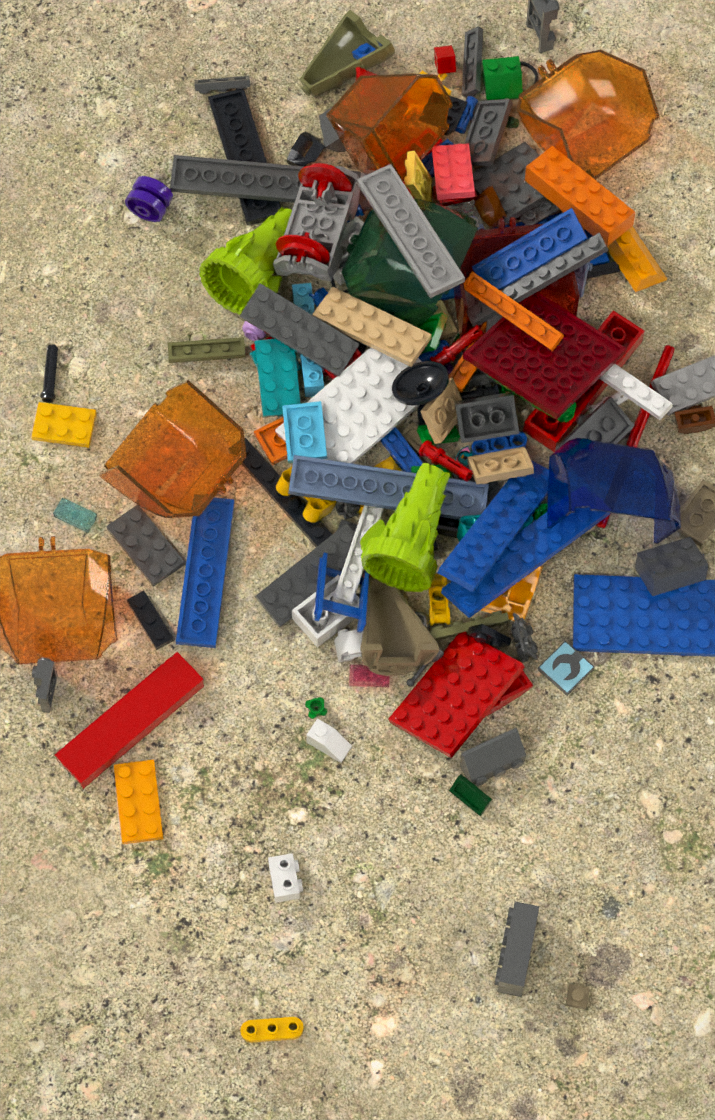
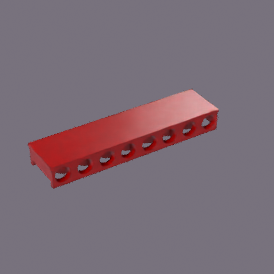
M176 652L54 754V756L84 789L204 687V679Z

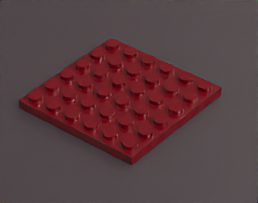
M536 292L519 302V304L564 335L554 351H551L502 317L463 353V359L547 414L558 419L626 353L627 348L544 295Z

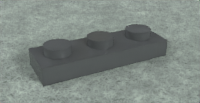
M249 76L194 80L195 91H199L201 94L209 93L210 90L226 92L231 88H236V90L244 88L246 90L247 87H251Z

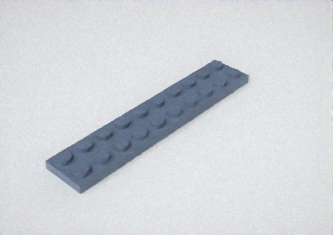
M294 455L288 494L396 510L405 493H409L417 473ZM449 478L443 493L446 497L440 510V517L460 520L462 516L481 515L486 509L489 484L476 485V482Z

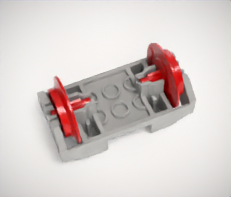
M315 163L305 166L299 171L298 178L301 185L285 234L276 241L278 255L273 262V266L277 275L287 276L292 273L312 275L324 281H332L343 256L340 243L347 221H354L359 205L360 188L357 184L359 177L358 174L342 166L334 167L329 164Z

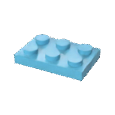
M321 401L282 406L288 463H293L294 455L327 459Z

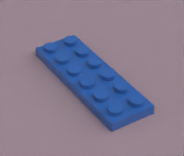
M571 208L475 264L472 268L475 274L501 290L586 241L588 237L574 210Z

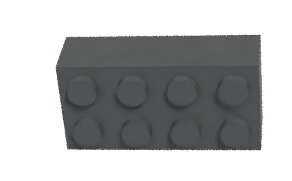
M515 901L514 908L509 907L506 925L510 926V928L505 927L502 945L506 946V948L501 947L498 965H501L502 968H497L494 985L498 986V993L522 997L540 906Z

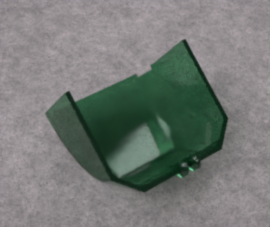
M414 199L460 269L478 229L475 226L477 221L446 206L427 200ZM371 210L359 235H353L350 239L352 244H349L346 248L349 256L341 272L349 294L419 328L437 311V302L443 293L447 295L450 289L430 298L375 211Z

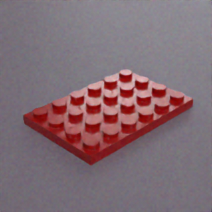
M466 632L458 633L444 650L443 657L435 661L388 718L389 722L450 758L455 755L525 668L523 663L485 642H477L475 638L467 635L468 633Z

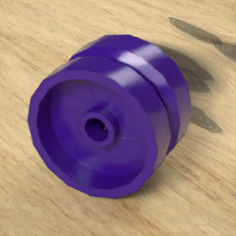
M140 176L135 180L132 190L127 195L125 205L134 215L149 222H160L166 213V208L173 199V193L162 182L151 177Z

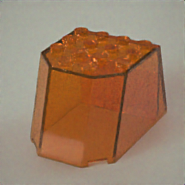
M438 75L360 76L326 116L359 171L368 175L391 164L403 182L405 176H407L405 168L407 152L415 151L420 160L427 155L449 129L447 117L449 108H452V101Z

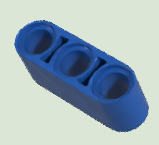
M519 431L520 434L474 441L471 454L475 456L523 446L526 448L527 436ZM519 441L522 445H515L514 442ZM496 445H501V446H503L504 448H502V449H497L495 446H496ZM476 449H483L484 452L479 453Z

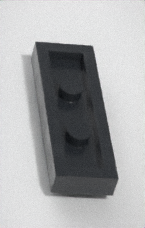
M145 591L127 599L128 605L156 650L174 641Z

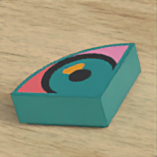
M469 445L462 448L455 458L463 466L468 465L467 457L472 456Z

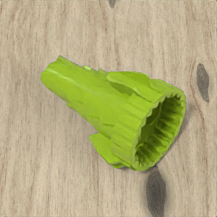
M281 207L274 216H269L255 230L232 238L226 243V248H216L202 262L199 268L201 282L208 294L218 304L222 305L223 308L233 313L241 314L260 283L275 293L278 292L282 278L281 276H272L275 272L273 262L278 255L276 241L285 234L292 212L291 209Z
M423 463L415 476L409 493H405L404 498L399 502L386 526L384 521L380 519L364 534L360 541L362 550L361 563L362 567L373 578L390 587L409 592H423L431 587L438 568L437 562L434 560L433 545L438 535L436 529L439 524L440 510L446 497L443 493L450 478V473L443 472L440 468L429 463Z

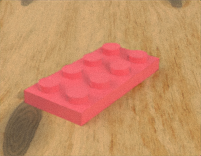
M469 143L433 146L432 156L437 200L475 197Z

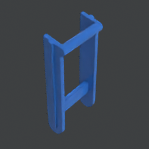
M323 553L318 565L314 621L319 622L322 610L358 619L357 632L362 633L366 625L369 574L364 569L359 582V608L324 599L326 575L335 578L337 575L341 576L342 571L326 567L328 553Z

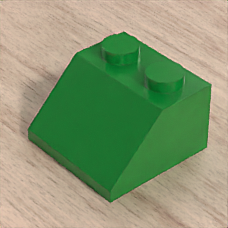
M519 56L482 60V76L486 101L505 98L511 100L523 96Z

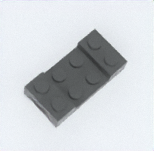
M528 0L526 26L527 28L534 29L539 39V53L553 50L556 37L554 32L550 31L549 26L552 20L557 19V14L560 10L557 0Z

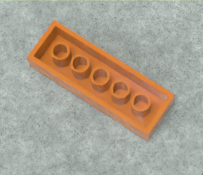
M551 146L526 166L525 181L563 212L572 208L582 227L593 236L600 233L607 247L633 226L635 211L554 146Z

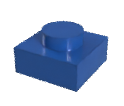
M365 43L354 50L352 54L358 60L373 52L376 48Z

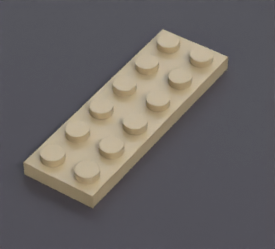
M335 287L330 289L312 314L339 332L410 367L413 366L432 339L430 333Z

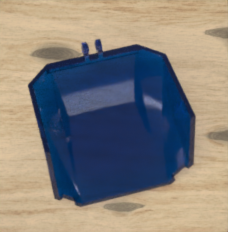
M576 438L568 440L549 456L547 528L551 529L568 515L575 513L577 508L590 507L589 510L591 511L596 510L654 519L655 544H658L681 528L680 502L674 474L651 448Z

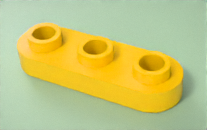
M297 1017L256 1019L244 1022L240 1032L242 1038L249 1043L294 1040L301 1037L304 1026L303 1022ZM291 1024H295L297 1028L295 1030H291L289 1026ZM270 1026H275L276 1030L274 1032H270L268 1028ZM249 1027H253L255 1031L253 1033H248L247 1029Z

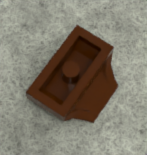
M488 186L476 197L474 205L481 219L489 227L496 228L507 215L493 186Z
M695 405L685 410L674 412L678 433L691 434L707 431L715 427L713 406L702 407L701 405Z

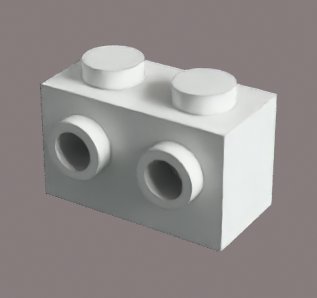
M293 853L269 857L268 863L275 903L300 899V892L303 891L301 879L297 880L296 872H300L298 859L294 860Z

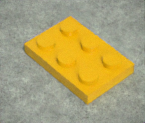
M38 402L31 436L32 440L89 448L96 410Z

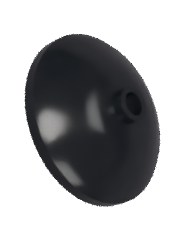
M435 361L415 363L412 367L408 366L396 376L392 384V393L398 402L405 405L417 406L429 403L439 397L446 389L449 382L448 371L445 366Z

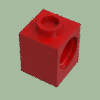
M452 45L434 47V62L438 74L456 72V58Z

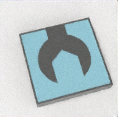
M564 641L538 667V671L568 696L595 667L570 644Z

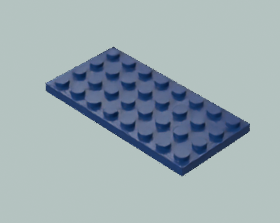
M574 574L573 648L581 652L715 657V580H704L652 596L641 577Z

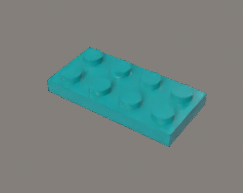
M276 339L255 340L262 417L283 416L282 406L301 404L295 351Z

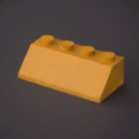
M633 226L608 246V252L616 264L619 265L620 270L635 292L667 280V277Z

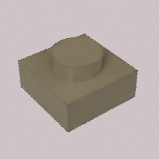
M569 984L565 1006L586 1010L590 988Z

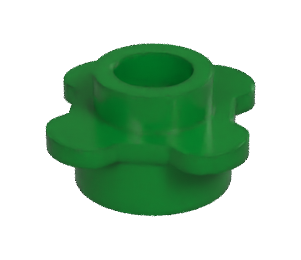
M322 697L306 701L305 707L308 708L309 718L315 719L316 716H325L328 711L324 707L325 701Z

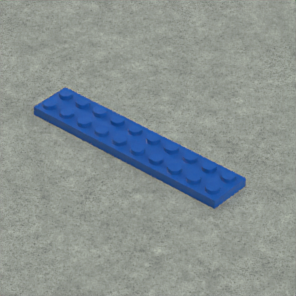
M531 460L534 474L508 479L439 567L438 574L474 592L557 483L560 475Z
M582 486L520 531L474 592L451 581L442 588L441 593L470 618L610 515L611 509L586 487Z

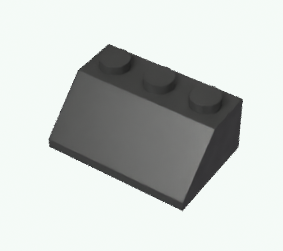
M517 728L461 753L460 767L470 782L480 786L486 783L487 779L493 776L495 778L500 777L506 773V770L510 768L517 769L524 764L526 753Z

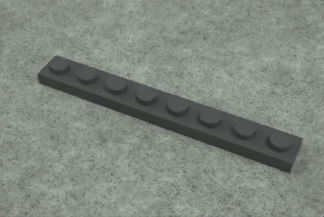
M598 233L500 291L519 303L609 251L602 235ZM482 302L466 310L474 327L476 324L479 326L494 315H498L497 312Z

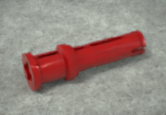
M476 324L475 327L449 347L444 346L440 353L434 357L431 356L430 360L438 362L443 366L450 361H454L458 353L484 335V332Z
M426 440L419 449L420 456L429 458L434 465L440 464L466 482L471 479L473 471L446 455L444 449H438L429 440Z

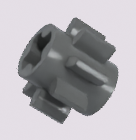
M337 502L336 511L339 516L344 515L345 520L358 516L357 512L360 509V505Z

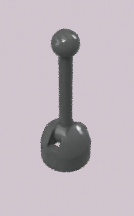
M441 649L432 662L438 661L443 657L444 652ZM428 664L422 665V667L416 672V674L411 679L407 680V685L409 687H412L414 685V681L428 666Z

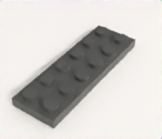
M261 283L240 314V318L335 376L341 375L359 346V343Z
M347 523L255 596L279 628L292 618V610L316 592L320 557L322 558L323 553H328L326 567L339 571L343 570L355 534ZM326 575V577H325V585H326L329 581H331L334 577H330V576H327V575Z

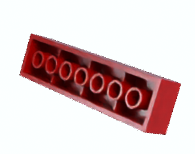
M614 310L598 328L600 332L627 348L626 353L615 363L620 368L623 367L642 343L645 330ZM598 379L576 401L574 417L569 422H559L535 408L524 421L523 432L555 453V448L571 433L577 425L579 418L586 414L589 406L593 405L608 384Z

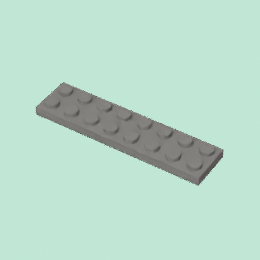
M391 164L357 179L359 188L430 298L465 282L464 275Z

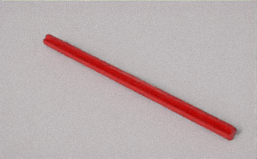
M666 345L664 347L652 380L666 374L675 348L673 346ZM640 408L603 502L611 509V512L650 415L643 408ZM610 515L596 524V526L604 529Z

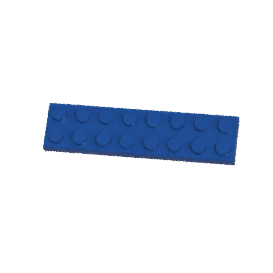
M195 496L176 635L177 645L216 648L234 499Z

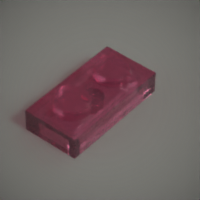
M350 665L349 686L389 688L390 676L373 673L365 665Z

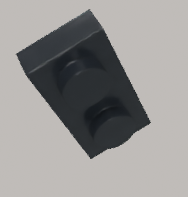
M484 624L468 628L467 635L475 638L477 642H485L497 650L511 644L510 637Z

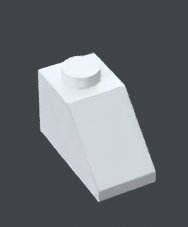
M318 718L307 733L308 744L342 763L352 747L337 730Z

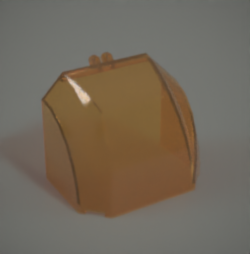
M603 50L576 54L557 68L551 59L547 60L546 64L550 73L548 74L546 68L540 65L537 70L542 79L519 95L516 110L523 125L537 145L544 152L551 146H554L595 180L650 141L654 121L659 118V112L645 69Z
M186 380L166 391L167 397L159 405L155 402L106 461L104 464L106 470L99 474L103 480L125 497L149 512L164 518L200 516L218 492L221 494L226 493L225 483L228 485L233 484L234 480L231 476L246 458L244 429L192 382Z
M51 536V551H44V539L39 537L38 552L6 553L0 556V649L12 657L17 664L37 663L38 659L42 657L49 658L54 662L98 660L105 650L118 640L116 583L110 555L92 549L56 550V538Z

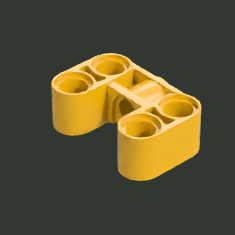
M292 466L282 473L276 485L278 493L284 496L291 495L288 492ZM303 496L308 501L303 511V517L308 522L315 523L330 514L337 501Z

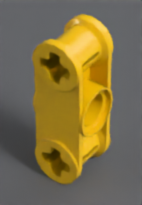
M438 573L435 574L431 587L428 589L430 626L438 623L450 625L448 599L441 593L442 588L447 585V578ZM439 596V597H442L443 599H442V600H435L434 597Z

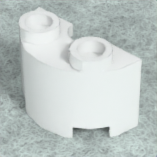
M348 629L338 631V636L334 640L338 662L351 661L354 658L362 657L360 649L363 631L362 633L357 632V630L349 631Z

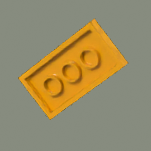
M154 760L115 764L114 774L122 844L162 840L163 831Z

